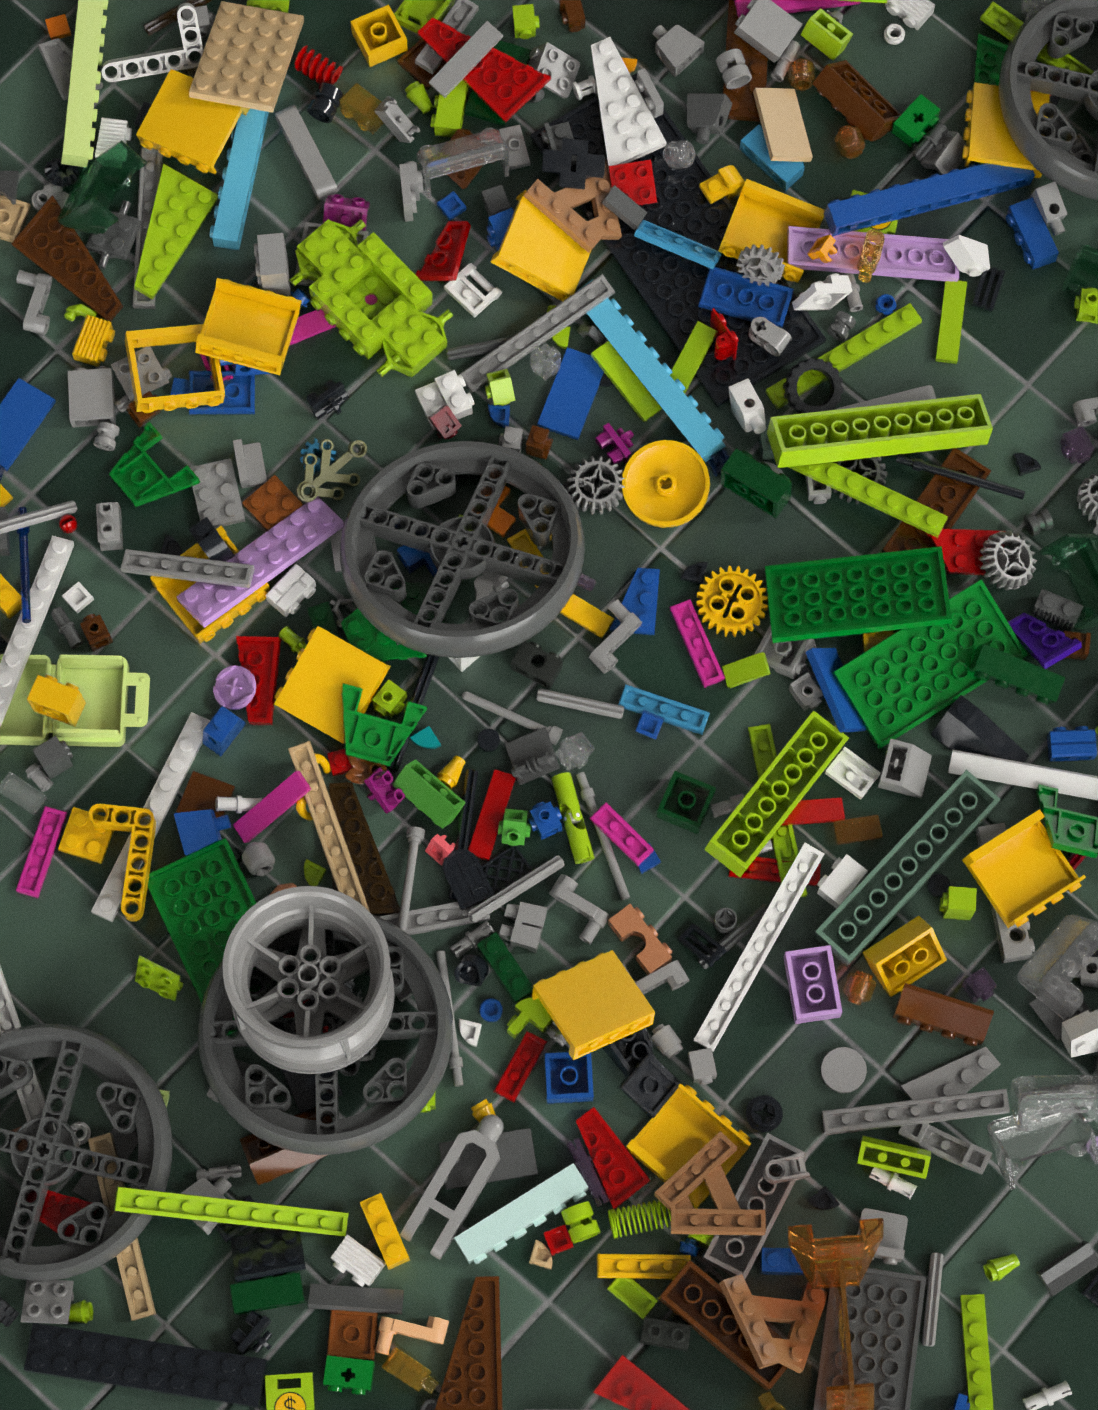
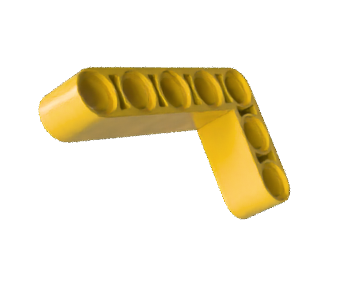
M95 804L88 813L92 824L96 828L131 832L121 911L128 921L136 922L143 917L156 819L153 813L146 808ZM104 812L106 815L103 820L97 821L94 819L97 813ZM120 815H128L126 822H117V818ZM143 817L151 818L147 825H140L139 822ZM140 839L148 840L144 847H137V841ZM144 861L145 864L141 869H134V863ZM133 883H140L141 888L138 891H130ZM131 905L138 906V910L134 914L127 913V908Z

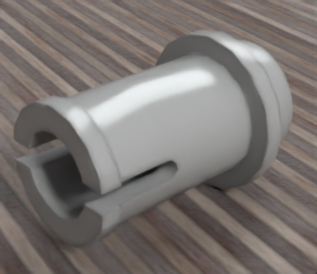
M34 763L25 771L27 778H31L42 792L47 791L54 783L41 770L42 766Z

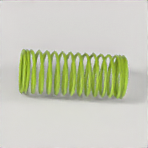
M653 1200L652 1204L648 1201L647 1206L645 1202H643L642 1207L638 1203L637 1209L634 1204L632 1205V1210L628 1205L627 1212L625 1207H622V1213L617 1208V1215L614 1209L608 1210L613 1238L618 1239V1231L622 1238L620 1218L625 1236H628L625 1216L630 1235H633L630 1214L635 1233L638 1234L635 1213L640 1232L643 1233L640 1211L645 1230L648 1232L645 1210L651 1231H653L650 1208L656 1230H658L655 1207L661 1228L663 1229L660 1205L666 1227L668 1228L665 1206L659 1200L658 1205ZM667 1208L671 1221V1211Z

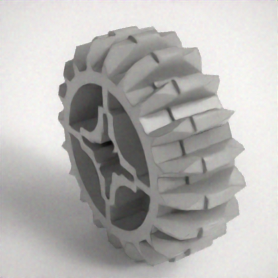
M591 456L590 462L583 458L582 466L576 463L575 470L570 471L572 478L567 479V483L570 485L567 487V491L572 493L570 495L572 500H576V507L583 505V512L590 508L592 515L595 513V510H599V513L602 515L603 508L610 512L612 510L611 505L615 507L619 505L618 500H623L624 498L622 488H625V486L622 485V480L625 478L622 477L623 470H617V463L611 466V459L609 458L606 462H603L602 456L598 458V461H595L594 457ZM590 472H595V473H594L592 476H590V477H584V479L582 478L583 476H585L586 474H588V473H590ZM602 472L610 476L614 483L604 479ZM597 478H599V488H597V491L595 493L594 483H596ZM580 488H583V490L590 492L592 497L589 498L585 496L581 492ZM609 492H612L607 497L598 499L600 495L609 494Z
M1091 474L1079 486L1076 498L1078 509H1082V515H1088V521L1094 519L1097 525L1098 474Z
M1011 530L999 531L989 536L988 540L983 543L984 548L979 551L983 555L979 559V561L983 562L980 569H985L984 577H990L989 584L996 583V588H1004V590L1018 589L1020 586L1028 583V580L1033 577L1032 573L1036 570L1033 564L1037 560L1032 558L1035 552L1030 550L1032 544H1026V537L1020 538L1019 532L1012 533ZM1001 544L1010 547V549L1003 548ZM1008 571L1009 573H1013L1015 576H1010L1005 572Z

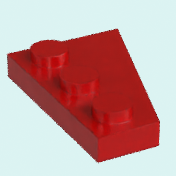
M48 1190L39 1221L58 1233V1226L63 1220L90 1205L91 1202ZM32 1191L29 1193V1203H32L36 1200V1191ZM73 1225L68 1226L65 1231L66 1236L71 1237L75 1233Z

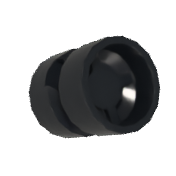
M320 83L315 92L316 98L311 100L307 107V112L318 121L331 123L337 112L336 108L340 106L344 99V94L334 85Z

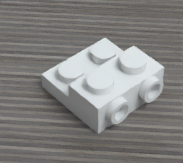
M835 273L828 275L823 282L812 283L811 287L799 294V297L792 302L794 310H831L852 292L848 275Z
M455 370L435 378V382L415 390V394L427 419L443 405H448L457 420L473 414L472 405H475L472 395L470 392L465 393L463 389L466 386L461 374H456ZM428 419V421H429V423H430V425H431V427H432V430H435V427L432 425V423H431L430 420Z

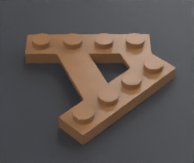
M606 158L603 178H587L585 190L564 188L554 193L537 179L523 195L588 253L599 240H619L622 237L618 216L601 203L612 188ZM591 201L595 218L586 221L573 208Z
M721 1131L654 1192V1196L671 1211V1234H766L765 1210L740 1209L721 1167L737 1151V1146ZM704 1181L716 1209H693L688 1195Z
M742 1274L722 1280L719 1285L759 1369L780 1363L800 1374L804 1370L828 1292L807 1282L803 1287L800 1300L797 1301L752 1295ZM765 1321L791 1324L787 1339L772 1338Z

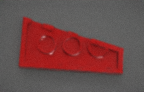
M595 1107L576 1120L613 1209H616L651 1182V1180Z

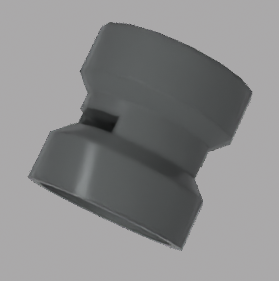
M839 311L834 318V323L830 324L827 332L834 339L844 342L849 336V330L854 328L856 320L848 313Z
M1046 508L1039 510L1035 515L1029 514L1024 516L1025 526L1032 537L1038 535L1041 530L1048 531L1054 528L1052 517Z
M720 908L714 917V928L721 934L730 933L736 927L737 915L731 908Z

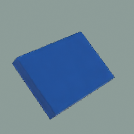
M189 371V393L214 391L211 371ZM221 371L222 378L233 376V379L223 381L225 390L224 402L217 406L201 405L189 409V414H255V375L237 376L234 374V371Z

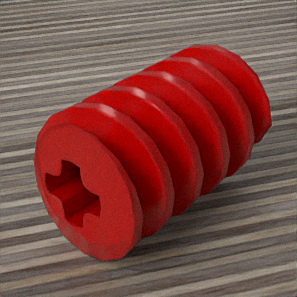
M304 46L296 57L295 70L302 71V74L305 76L309 75V78L312 80L316 79V82L319 84H335L342 73L343 67L339 66L335 69L336 62L333 61L328 65L329 58L326 57L321 61V53L314 57L315 50L311 49L307 53L308 46Z

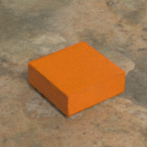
M65 14L45 19L51 40L72 36Z

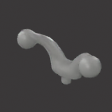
M338 598L336 602L332 599L330 601V604L334 605L332 611L338 617L336 624L340 628L342 627L341 622L344 619L339 606L352 603V598Z

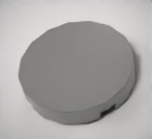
M838 1047L830 1051L824 1057L821 1065V1077L825 1085L840 1094L851 1093L857 1090L864 1082L867 1074L866 1063L862 1055L848 1047Z

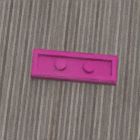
M607 803L590 817V820L637 866L654 851Z

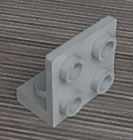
M646 69L637 71L635 84L653 118L663 115L664 103Z

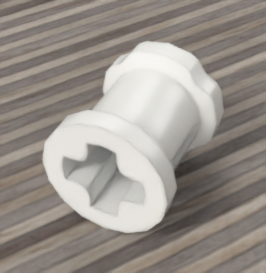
M592 75L588 76V79L572 83V88L578 101L591 93L597 94L596 80Z

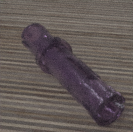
M580 1138L574 1140L577 1150L572 1141L567 1143L566 1146L576 1162L574 1165L579 1169L584 1181L588 1185L596 1207H600L602 1203L599 1196H601L604 1204L608 1203L610 1199H608L590 1162L592 1161L591 1157L587 1156Z

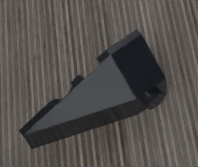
M962 695L954 702L931 733L933 738L950 750L1023 763L1029 757L988 716Z
M646 1028L602 1047L626 1077L647 1052L654 1056L652 1049L654 1046L652 1040L649 1039Z

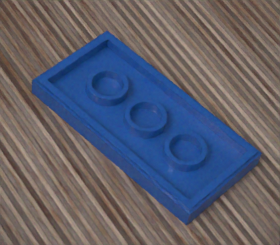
M714 267V269H709L698 307L711 311L714 308L718 313L750 322L757 317H764L782 328L794 289L771 282L769 286H766L763 282L758 286L756 281L750 283V278H743V274Z
M567 347L538 420V427L579 440L604 373L591 355Z
M18 378L0 404V468L5 471L9 470L56 403L54 398Z
M811 648L806 651L807 658L839 732L867 730L832 672L843 666L836 648Z

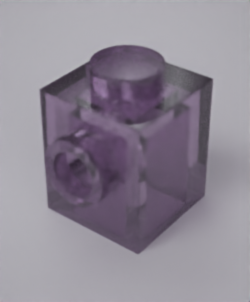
M1083 426L1066 432L1061 437L1062 453L1066 459H1069L1071 464L1075 462L1083 463L1091 458L1094 447Z
M984 967L966 978L962 983V986L974 1003L981 999L983 1002L994 995L993 991L997 986Z

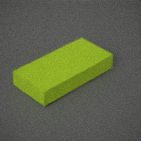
M764 652L722 666L728 688H733L771 674Z
M630 1278L614 1279L607 1288L610 1293L642 1319L647 1316L658 1302L654 1296Z

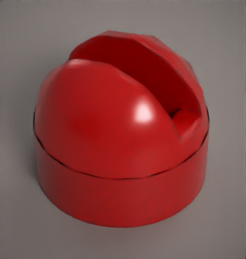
M66 514L60 518L59 526L64 533H72L77 529L78 524L74 516Z

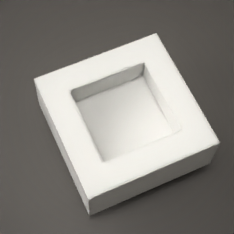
M77 582L62 595L63 599L77 614L94 600L93 596L80 582Z

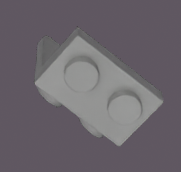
M548 42L534 47L530 52L529 58L531 59L528 65L543 74L551 76L552 79L544 86L546 89L563 99L567 98L578 73L580 62Z
M868 1208L863 1209L854 1254L860 1255V1258L865 1260L883 1259V1263L897 1265V1262L901 1263L905 1253L903 1247L908 1218L904 1215Z

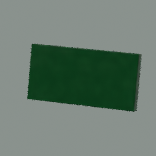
M501 40L493 47L525 65L529 63V55L532 51L530 49ZM472 90L464 114L505 127L506 123Z

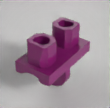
M608 422L603 426V431L595 437V442L601 449L609 444L614 448L607 453V458L611 459L612 465L622 461L626 464L631 455L628 448L634 446L631 442L634 434L631 430L624 432L622 428L615 432Z
M380 767L375 769L364 782L371 791L367 795L370 801L376 799L387 814L405 798V794L399 788L394 789L391 784L393 776L388 770L383 771Z

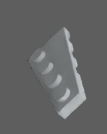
M984 1047L901 1085L900 1088L910 1100L966 1094L1001 1064L988 1048Z

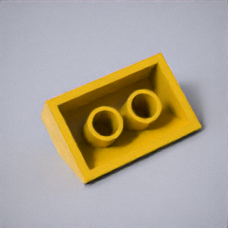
M919 915L863 952L870 969L890 997L900 992L905 983L912 984L947 961L933 928Z

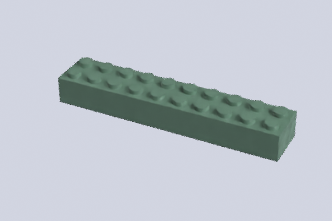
M966 769L815 931L813 937L823 946L831 945L832 954L848 967L998 806L1001 799Z

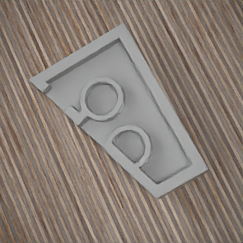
M59 38L39 44L38 49L63 101L68 100L72 62L71 50ZM101 81L100 84H96L95 90L103 88Z

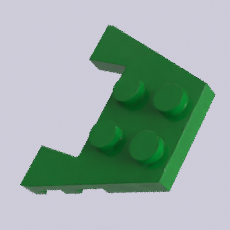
M150 422L145 425V430L140 437L137 436L133 441L134 445L128 453H124L109 473L110 478L135 507L200 483L199 478L188 465L168 478L145 452L163 439Z
M358 608L341 622L348 642L351 645L382 662L393 659L406 660L413 657H427L425 653L412 650L401 644L397 645L395 641L375 628Z
M342 683L345 755L390 766L418 721L426 712L427 707L407 701L401 724L357 712L363 689Z
M1038 784L1036 794L1041 812L1045 816L1043 819L1051 848L1096 858L1098 855V817L1057 808L1058 789Z

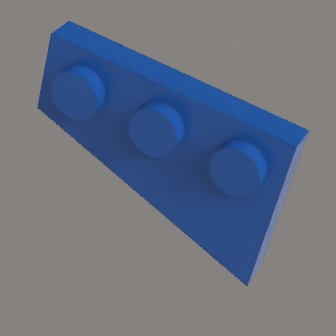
M637 568L622 601V605L642 621L640 627L634 632L635 634L654 635L660 569ZM615 617L610 628L611 632L620 626L621 622L617 617Z

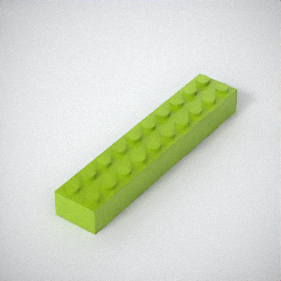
M981 394L775 416L770 418L767 436L777 468L987 445L993 427Z

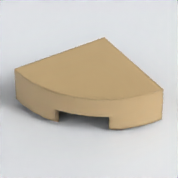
M535 1240L529 1263L551 1270L552 1256L550 1251L542 1242Z

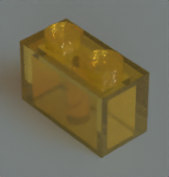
M356 83L340 100L342 114L348 119L352 118L363 131L366 132L368 130L374 135L384 124L374 112L381 101Z

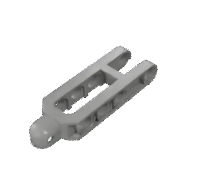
M493 1114L487 1115L481 1120L476 1130L458 1134L400 1234L402 1238L411 1242L416 1229L423 1223L431 1208L447 1217L449 1221L430 1252L432 1256L439 1260L446 1253L500 1161L496 1142L503 1132L504 1125L498 1116ZM473 1142L485 1149L486 1157L456 1209L453 1211L435 1198L443 1184L447 1182V1177L452 1168L459 1162V1157L465 1146Z

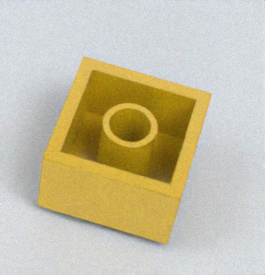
M389 5L350 21L352 34L369 67L408 51L407 38Z
M37 675L27 697L34 712L73 727L76 726L86 704L77 686L71 683H66V685L58 683V680L50 675H45V677Z

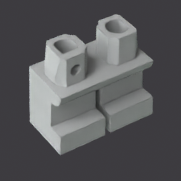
M107 502L96 504L97 533L101 551L123 549L122 516L119 503Z
M520 902V905L507 904L504 917L516 921L514 927L502 924L499 937L510 941V946L522 947L530 952L537 953L547 916V907Z

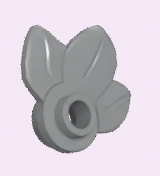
M50 182L44 186L43 190L36 191L31 199L32 205L38 211L52 195L62 210L68 209L75 204L73 197L63 192V187L56 186Z

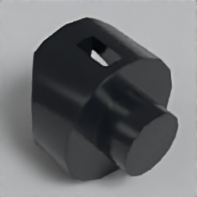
M466 955L455 968L454 977L459 983L481 986L489 973V968L482 957Z

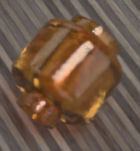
M801 58L791 62L788 67V81L791 87L799 91L811 88L813 86L812 83L816 79L815 65L812 61Z
M847 125L840 128L835 136V143L840 155L853 159L863 153L866 144L859 128Z
M859 970L848 974L843 993L849 997V1002L861 1005L862 1002L871 1001L876 987V982L872 979L873 975Z

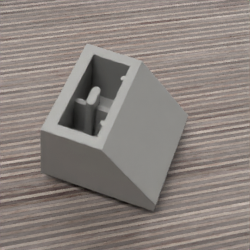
M890 739L878 788L922 799L932 755L913 744Z

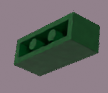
M497 932L477 944L478 952L515 1005L532 995L533 985Z
M300 1272L282 1273V1276L276 1277L266 1276L254 1281L236 1282L235 1280V1284L230 1285L235 1315L306 1303Z

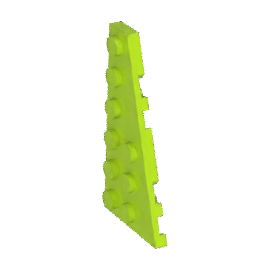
M163 164L134 285L135 290L152 300L218 201L216 193Z

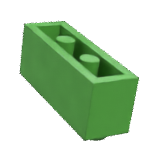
M416 759L404 766L392 784L396 789H401L405 797L418 810L423 811L431 818L434 824L441 828L452 823L466 803Z

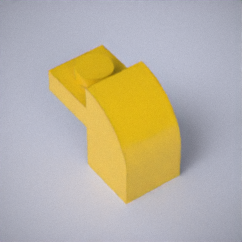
M729 165L719 169L718 174L700 183L699 188L709 203L712 204L724 196L731 200L740 195L745 181L735 166Z

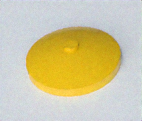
M660 440L643 446L632 455L623 471L622 477L625 479L622 480V485L625 488H622L627 506L638 519L655 527L670 528L687 523L702 510L709 496L710 477L704 460L693 448L678 441Z

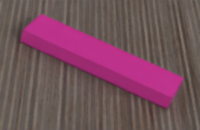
M691 599L671 606V614L703 687L706 688L725 680Z
M295 771L233 824L243 842L249 843L307 794L311 787L300 771Z
M47 806L44 807L16 887V892L35 898L39 897L67 816L66 812Z

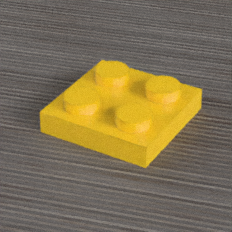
M73 807L58 850L102 864L114 830L96 828L89 818L88 811ZM96 814L94 819L100 821L105 816Z

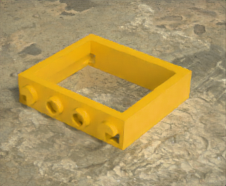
M203 324L126 331L125 346L136 412L151 413L161 409L172 411L181 407L193 409L201 405L212 407L224 402L225 390L219 359L209 357L214 391L142 398L134 348L196 342Z

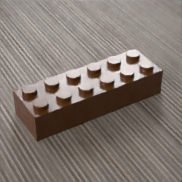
M691 1260L684 1264L658 1296V1300L684 1322L691 1325L696 1332L766 1391L773 1387L788 1368L777 1363L759 1369L720 1285ZM767 1325L772 1338L783 1339Z

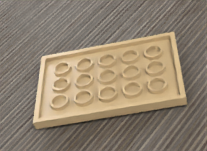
M221 1L192 81L189 97L273 113L304 23V16Z

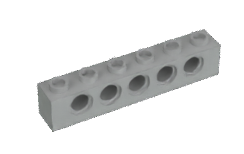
M1005 823L978 827L975 832L978 848L1008 830L1005 827ZM990 902L1002 963L1030 959L1032 952L1035 951L1034 941L1032 938L1029 939L1027 931L1030 930V922L1027 921L1018 928L1016 925L1007 928ZM1017 932L1021 940L1013 941L1009 933Z

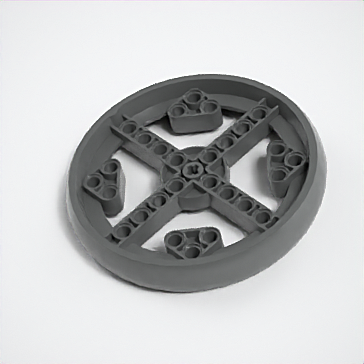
M1054 0L1040 8L1022 24L1006 49L999 76L1001 111L1009 134L1016 146L1039 172L1051 181H1055L1057 185L1075 194L1098 200V130L1091 165L1068 153L1076 139V132L1058 108L1051 103H1045L1040 107L1036 115L1031 100L1030 90L1083 102L1089 114L1098 121V69L1091 75L1035 62L1038 54L1046 44L1048 55L1056 59L1062 58L1085 45L1094 30L1093 22L1098 21V0Z
M472 441L447 442L424 447L408 453L384 467L371 478L354 500L346 516L340 542L342 575L348 592L362 615L385 636L407 648L429 655L452 658L478 657L501 652L523 643L542 631L558 616L573 595L580 579L585 555V536L582 521L575 503L561 482L540 463L520 452L495 444ZM455 475H482L463 517L449 519L437 526L388 511L390 506L406 492L408 504L412 508L419 509L453 496L456 492ZM506 483L525 493L518 499V514L532 542L537 546H545L553 539L551 560L495 543L487 524ZM374 536L430 554L431 560L438 571L417 615L398 604L405 600L407 593L405 580L392 554L386 550H380L372 557ZM487 570L539 586L521 605H519L517 592L507 588L472 602L469 605L470 624L442 623L462 579L474 578Z
M373 915L385 935L390 957L396 956L399 958L398 962L390 963L393 978L400 980L399 984L394 985L395 995L400 994L404 990L406 981L418 1008V1012L392 1013L388 1026L379 1040L419 1039V1043L408 1072L406 1063L402 1059L392 1058L364 1086V1100L367 1106L371 1108L357 1115L339 1119L338 1070L332 1071L333 1074L329 1078H322L321 1074H315L316 1120L299 1118L284 1113L290 1108L292 1103L290 1093L284 1085L261 1065L254 1064L249 1066L244 1078L236 1063L233 1047H246L249 1045L242 1037L235 1020H233L232 1006L223 980V960L211 977L203 997L199 1015L198 1046L200 1060L211 1090L220 1104L233 1119L256 1137L285 1150L303 1154L333 1155L357 1151L379 1143L400 1131L423 1110L438 1088L448 1065L453 1040V1014L445 983L433 961L423 948L406 932L378 916ZM302 929L280 936L269 944L267 948L282 953L291 947L299 945ZM325 929V938L329 939V942L326 944L327 956H335V941L353 943L343 935ZM313 954L314 961L317 958V956ZM289 965L284 969L287 973L289 972ZM328 966L325 972H335V966ZM258 969L253 970L250 987L257 984L261 988L257 992L250 991L251 1000H259L278 983ZM369 969V970L366 971L365 973L370 977V969ZM328 988L323 994L331 996L336 990ZM309 999L303 1006L311 1007L315 1001ZM328 1012L324 1014L323 1027L328 1026V1032L346 1023V1021ZM295 1016L291 1018H277L269 1022L276 1028H283L285 1032L296 1035ZM417 1021L425 1024L421 1029H415L412 1025ZM394 1022L401 1024L398 1030H392L389 1026ZM230 1030L238 1031L237 1036L233 1038L228 1037L227 1033ZM395 1067H400L403 1071L399 1075H393L391 1070ZM254 1074L262 1075L261 1080L257 1082L250 1080ZM397 1089L404 1092L399 1098H394L391 1095ZM371 1091H378L380 1093L376 1099L369 1098L368 1094ZM325 1093L333 1094L332 1099L329 1101H323L321 1097ZM278 1095L286 1096V1100L283 1103H276L274 1101ZM255 1096L263 1098L259 1104H252L251 1100ZM327 1115L334 1118L329 1124L322 1123L323 1117Z
M35 1024L19 1027L0 1034V1061L3 1062V1068L0 1071V1099L32 1080L33 1069L23 1061L41 1057L58 1058L42 1116L28 1121L17 1132L0 1128V1135L4 1134L6 1137L5 1143L0 1146V1152L11 1154L13 1166L19 1176L23 1178L7 1239L0 1237V1275L29 1281H52L86 1273L115 1258L142 1233L154 1215L115 1211L112 1214L108 1206L100 1202H94L59 1224L57 1229L58 1235L61 1239L68 1241V1243L45 1247L32 1246L49 1186L63 1181L74 1170L131 1184L130 1188L165 1192L172 1163L173 1141L171 1124L166 1105L153 1078L129 1051L115 1041L89 1029L73 1025ZM75 1055V1063L72 1066H67V1058ZM83 1064L96 1069L112 1082L100 1084L96 1090V1096L116 1130L123 1134H130L137 1128L139 1142L137 1162L80 1148L77 1135L71 1126L67 1124ZM20 1067H25V1074L17 1078L16 1071ZM69 1078L68 1087L61 1089V1080ZM107 1089H113V1097L109 1100H105V1091ZM131 1094H135V1102L132 1105H127L126 1098ZM62 1100V1109L57 1112L54 1111L55 1102ZM123 1117H129V1125L121 1128L120 1120ZM56 1123V1131L53 1134H48V1125ZM27 1140V1149L22 1152L19 1151V1143ZM42 1148L49 1149V1153L42 1154ZM67 1151H71V1160L69 1162L64 1163V1153ZM88 1157H94L93 1166L86 1168L85 1160ZM111 1162H115L117 1165L116 1171L108 1174L107 1166ZM42 1168L44 1172L42 1178L35 1180V1171ZM132 1168L139 1169V1175L135 1179H130L129 1172ZM32 1191H36V1200L32 1203H29V1193ZM103 1208V1217L96 1220L94 1217L95 1210ZM25 1214H29L30 1222L23 1226L21 1218ZM73 1225L75 1233L71 1237H67L65 1234L66 1228ZM91 1231H96L97 1239L89 1243L88 1234ZM18 1237H23V1246L16 1249L14 1245L15 1240Z

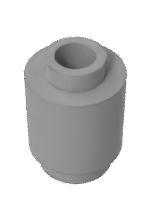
M660 1024L652 1030L654 1034L651 1037L652 1041L662 1055H666L668 1059H671L684 1049L681 1045V1040L670 1025L664 1026Z

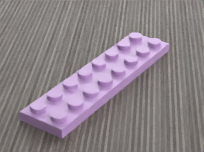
M789 226L787 230V264L800 269L958 282L959 269L943 247V242L949 239L852 231L833 236L836 240L833 247L836 248L837 253L833 255L828 253L831 262L823 263L820 258L812 260L807 253L817 238L831 235L830 229Z
M317 496L315 500L304 504L236 553L233 558L226 561L254 565L255 570L250 588L196 582L179 594L177 599L205 628L343 528L344 522Z

